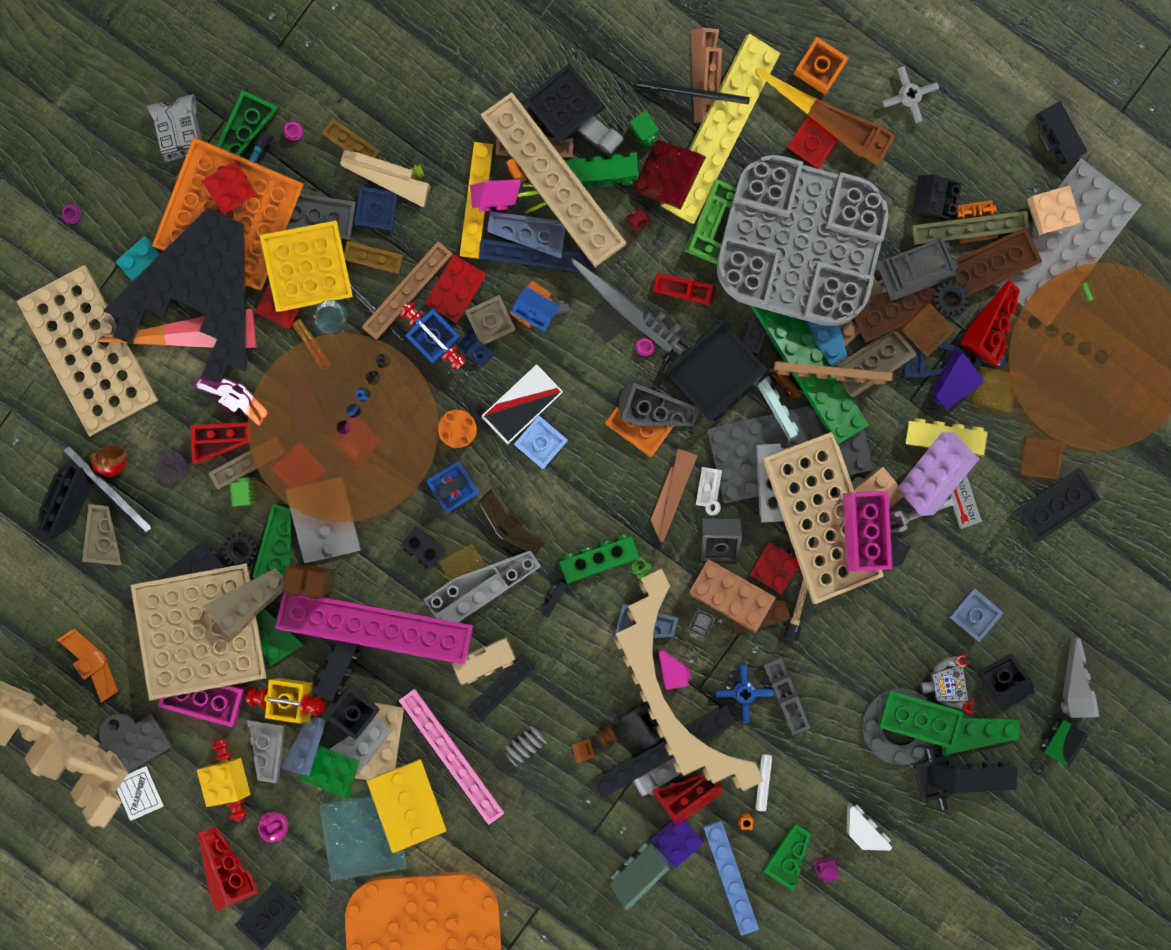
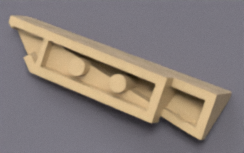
M344 150L340 162L341 166L421 207L425 206L431 186L428 183L413 179L415 174L413 170L364 154Z

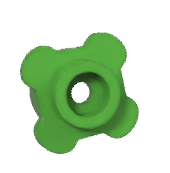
M639 557L629 566V572L636 574L637 578L641 579L645 577V573L650 571L652 567L651 564L646 563L643 558Z

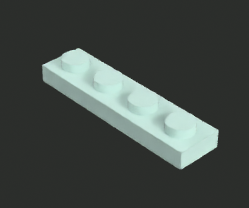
M768 376L758 387L789 442L797 439L798 427L795 422L791 423L788 418L789 412L785 405L782 406L780 404V396L776 389L773 390L769 384L771 380Z

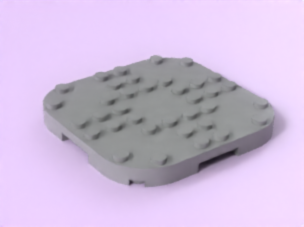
M770 155L761 157L745 168L736 186L717 260V274L722 287L732 298L741 303L816 324L838 326L853 320L865 307L870 297L874 281V271L888 223L886 200H883L879 194V189L863 178L842 172L838 175L803 165L802 161L784 156Z

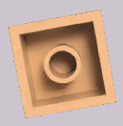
M1070 185L1034 195L1027 199L1037 236L1081 223Z

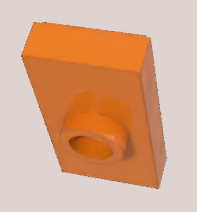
M514 159L506 162L509 167L508 171L513 179H520V182L528 179Z

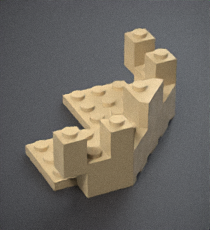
M0 681V745L6 746L18 728L25 740L30 742L32 740L36 741L24 758L34 775H43L57 780L65 768L73 773L76 771L82 773L83 775L70 794L76 805L82 808L86 806L82 813L89 825L105 828L122 803L116 791L128 774V771L117 755L110 750L106 753L98 747L100 743L89 735L82 736L77 732L78 727L68 720L61 721L55 716L57 712L47 705L43 704L40 706L34 702L35 697L30 693Z

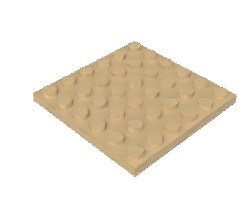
M247 563L131 585L149 700L267 678L257 617H253L231 637L224 632L203 607V605L250 582Z

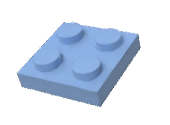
M538 416L514 445L544 469L568 440L543 418Z

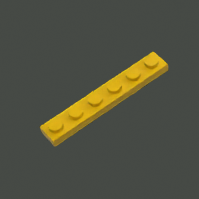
M474 142L460 257L479 259L485 211H479V208H472L470 185L489 181L493 144Z

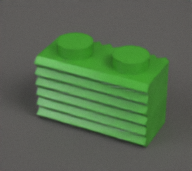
M237 478L235 483H230L232 506L257 503L254 481H250V478Z

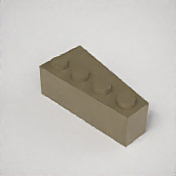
M273 569L203 605V607L224 632L232 637L283 592L284 577L277 569Z

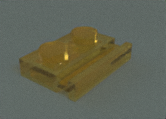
M473 543L439 561L449 581L486 567Z

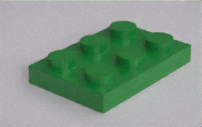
M318 745L309 776L300 774L298 779L343 798H349L359 760Z

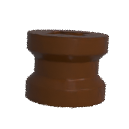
M610 724L606 725L605 729L596 731L605 748L609 747L610 743L619 741Z

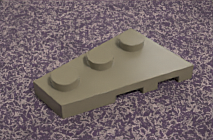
M88 505L82 562L122 566L109 506Z

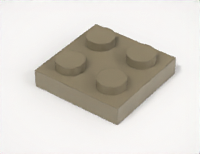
M500 295L465 311L477 338L484 345L516 330Z

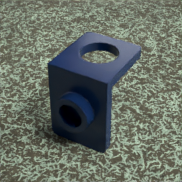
M472 330L458 343L463 352L480 367L494 355L493 351L479 341ZM472 338L471 343L465 346L466 341Z

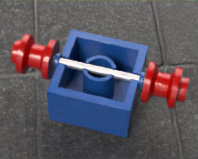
M405 303L400 308L401 313L399 316L401 318L406 316L410 320L408 323L410 327L416 324L405 336L431 363L435 364L440 358L443 361L448 359L452 370L454 368L460 369L466 362L464 360L466 356L464 354L459 355L456 352L457 347L455 344L461 337L434 309L421 319L424 313L422 311L417 312L414 309L415 303Z

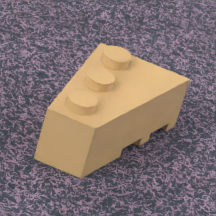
M507 637L468 653L465 665L452 662V666L462 685L478 680V677L485 674V676L496 672L495 669L498 667L506 668L512 665L516 657Z

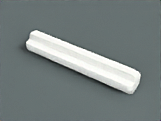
M762 754L760 773L764 781L758 784L755 807L758 811H766L772 764V756L769 754Z

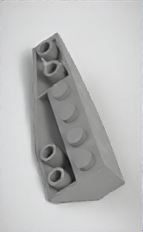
M528 551L456 577L423 600L436 619L458 623L540 568L541 565L532 552Z

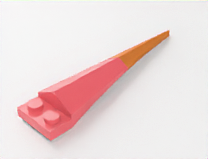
M246 309L247 348H257L253 309ZM203 316L138 330L133 344L214 348L217 339L199 332L205 318ZM113 336L98 340L99 342L127 343Z

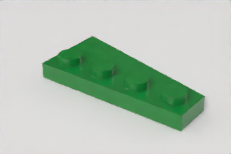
M272 504L252 578L256 579L273 569H277L285 577L286 567L291 566L292 514L290 508Z

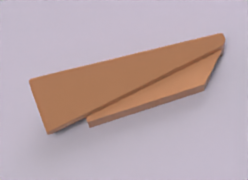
M696 28L691 30L692 81L694 89L718 92L720 88L722 48H716L719 29ZM693 96L694 123L703 122L714 99Z
M681 449L677 450L674 467H670L651 517L652 525L661 542H664L697 458V455Z

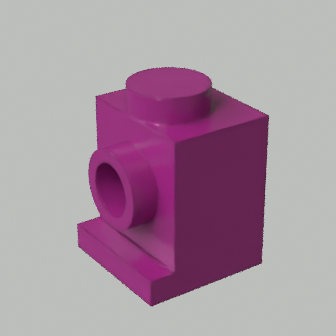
M832 856L813 860L818 879H823L824 883L839 879L836 863Z

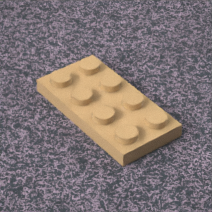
M375 703L380 711L373 720L380 719L392 732L362 771L355 775V778L368 780L396 768L404 707Z

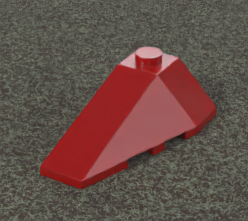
M1007 280L969 326L961 342V345L970 354L994 366H998L1006 350L1007 343L1004 342L1006 332H1010V316L1015 313L1020 293L1018 287L1011 280Z
M214 827L199 832L198 838L209 894L215 910L224 909L257 895L258 890L251 873L244 869L240 863L241 860L238 856L235 857L229 849V844L218 829Z

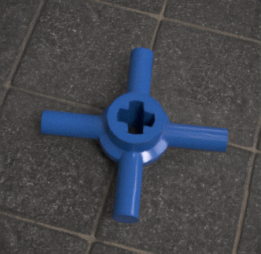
M740 664V683L734 687V690L716 691V698H734L736 702L741 704L743 723L749 722V704L754 701L755 697L774 696L773 688L755 689L748 682L747 664ZM743 689L749 692L746 698H743L740 692H743Z

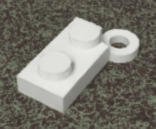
M702 467L696 505L706 506V512L709 515H717L721 509L717 499L722 470ZM713 504L715 505L714 511L711 510Z

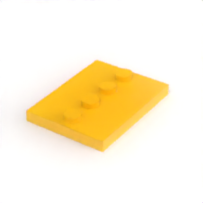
M421 759L366 780L392 853L446 832Z

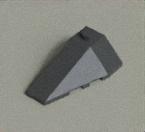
M625 382L619 399L620 419L637 426H694L700 411L696 406L632 382Z

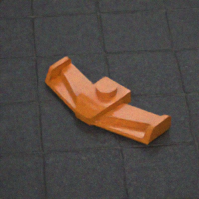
M75 629L57 640L79 659L73 665L84 680L89 676L92 677L101 703L118 692L107 663V658L101 650H98Z

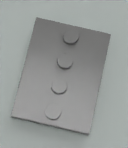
M343 476L286 488L285 491L304 563L361 550Z

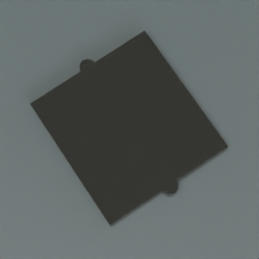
M608 302L587 318L595 329L594 332L598 333L605 343L632 324Z

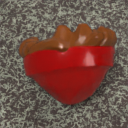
M106 444L102 450L90 455L89 460L95 472L110 478L120 474L127 465V453L121 446Z

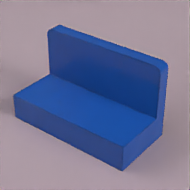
M525 287L511 312L545 332L559 309V305L529 287Z

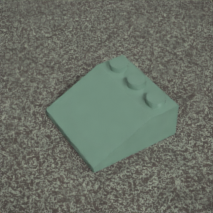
M651 841L647 844L645 842L641 844L637 849L638 853L634 857L629 856L624 861V866L620 870L616 869L610 875V886L626 910L669 870L667 858Z

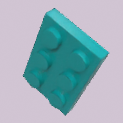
M143 237L121 256L116 263L133 281L160 253L146 237Z

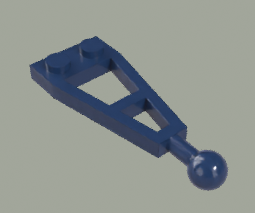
M905 338V341L915 351L916 356L904 364L903 377H928L942 373L944 368L924 371L925 346L948 350L949 359L957 348L966 355H974L970 354L964 347L928 339ZM1003 354L998 366L995 367H1003L1006 364L1007 357L1005 354ZM974 356V362L971 364L974 368L981 367V363L988 362Z

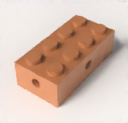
M709 559L689 592V595L755 633L776 598Z

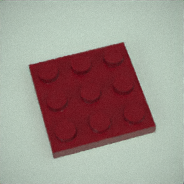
M657 139L633 188V192L681 210L706 157L703 154Z

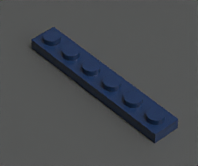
M481 239L479 259L580 273L571 261L573 257L594 271V265L584 253L562 251V258H558L521 244Z

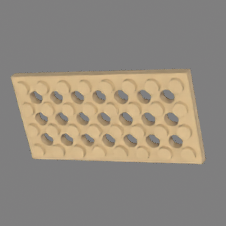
M86 265L77 268L17 301L89 437L159 401L128 343H109L107 347L100 345L98 340L105 336H113L118 324L113 315L103 312L108 305ZM76 286L82 288V294L78 297H75L73 294V289ZM59 295L65 297V303L61 306L56 303V298ZM85 303H89L91 311L85 314L82 311V306ZM42 304L48 306V312L44 315L39 312V307ZM68 312L74 314V320L70 323L65 320V315ZM98 320L100 322L98 330L91 328L92 321ZM51 321L57 323V329L53 332L48 329V324ZM77 329H81L83 337L77 340L74 337V332ZM60 338L66 340V346L62 349L57 345V341ZM84 347H92L93 351L90 356L84 355ZM113 353L117 354L119 358L116 364H111L109 361V357ZM69 355H74L76 361L70 366L67 364L66 358ZM98 362L101 364L102 369L99 373H94L92 366ZM122 370H125L128 374L125 381H120L118 378V374ZM81 371L84 373L85 378L82 382H77L75 375ZM105 379H108L111 383L108 390H103L101 387V383ZM131 387H134L137 391L134 398H130L127 395V391ZM91 388L94 392L91 399H87L84 395L85 390ZM117 396L120 400L117 407H113L110 403L111 398ZM100 405L103 409V413L100 416H96L93 412L94 407Z
M832 432L762 458L813 604L884 577L882 570L847 571L845 533L843 532L844 514L839 516L836 510L838 506H843V493H853L855 491L839 445ZM820 451H823L826 455L823 462L819 461L817 457ZM804 457L808 460V466L805 469L800 465V461ZM786 464L791 467L789 475H785L783 472V467ZM826 469L832 472V477L829 480L824 477ZM809 476H813L815 479V483L811 487L807 484ZM793 482L798 487L795 493H791L789 490V486ZM833 487L838 490L836 498L830 495V490ZM815 494H819L821 497V502L818 505L813 502ZM798 501H802L804 504V508L800 512L796 509ZM822 512L827 514V521L825 523H822L819 519ZM804 519L810 521V527L807 530L802 527ZM829 530L834 534L831 541L826 539V533ZM811 537H814L817 541L814 548H811L808 544ZM835 548L840 551V556L837 559L832 557V551ZM818 555L823 558V563L820 566L815 564V558ZM842 566L846 569L844 577H840L838 574V570ZM827 573L829 576L828 583L823 584L821 581V577L823 574Z

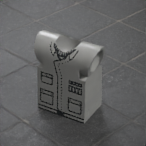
M194 94L179 97L170 103L159 102L147 105L154 120L161 155L167 161L186 157L193 137L202 140L196 118V98Z

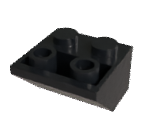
M935 174L919 175L912 214L933 219L956 220L962 183Z

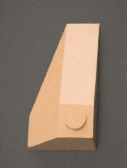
M878 467L854 488L855 492L888 491L889 508L904 497L897 489L899 486L884 467ZM841 505L836 510L839 516L844 514V507Z

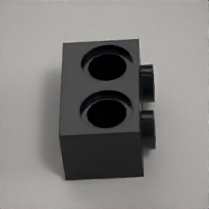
M417 526L413 528L401 544L404 547L403 551L411 557L414 554L419 558L418 563L425 568H428V566L433 568L447 550ZM413 537H417L420 540L418 548H413L410 544V540ZM427 549L435 551L436 556L434 559L430 560L425 556Z

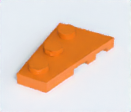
M616 407L605 422L607 426L650 458L674 427L637 426L620 419L618 407Z

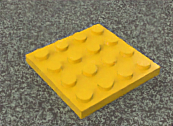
M337 220L259 235L276 312L353 297Z

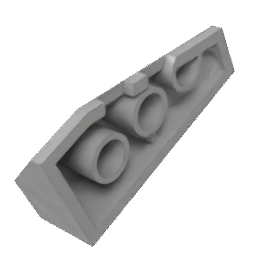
M1075 636L1071 637L1061 708L1063 713L1070 718L1099 717L1095 692L1089 688L1090 673L1084 668L1086 658L1081 639Z

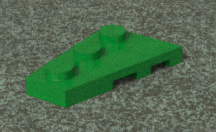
M793 822L762 871L792 891H795L796 879L800 874L803 856H805L811 834Z

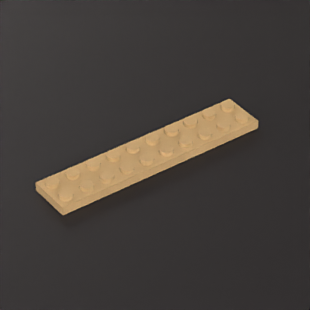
M510 93L481 114L482 119L510 156L517 162L519 168L594 267H597L627 245L626 241L513 93Z

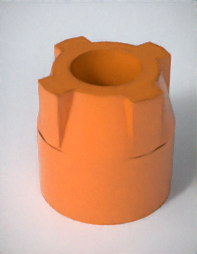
M743 813L738 817V824L742 830H752L754 820L750 814ZM745 820L750 821V824L748 826L743 825V822Z

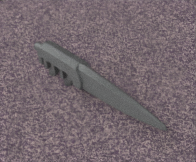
M572 257V263L585 279L636 328L666 352L672 349L679 355L684 350L677 344L680 337L676 334L682 328L679 324L675 323L669 330L665 324L661 323L667 316L663 311H660L656 317L652 316L650 312L645 315L641 307Z

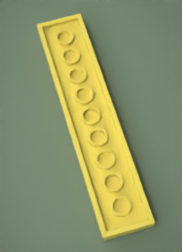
M746 35L718 90L720 93L750 97L749 105L713 100L688 149L703 154L706 159L682 209L680 210L663 203L660 204L661 207L691 224L695 223L714 180L720 174L766 83V80L758 75L755 69L760 68L770 74L780 55L778 51L753 35Z

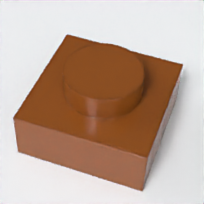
M590 738L572 744L576 763H581L595 757Z

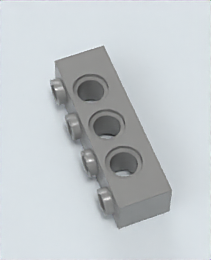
M781 444L756 445L760 522L784 521L779 505L772 508L768 504V500L775 496L773 488H769L767 485L769 477L762 459L784 450ZM783 467V472L786 475L785 467Z

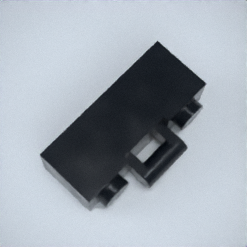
M1061 101L1036 115L1038 127L1040 129L1043 128L1045 131L1039 134L1038 137L1047 152L1052 149L1055 150L1054 156L1057 162L1065 165L1088 152Z

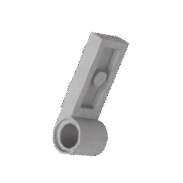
M675 758L633 781L641 796L647 795L653 789L662 786L682 773H678L673 764L676 761Z

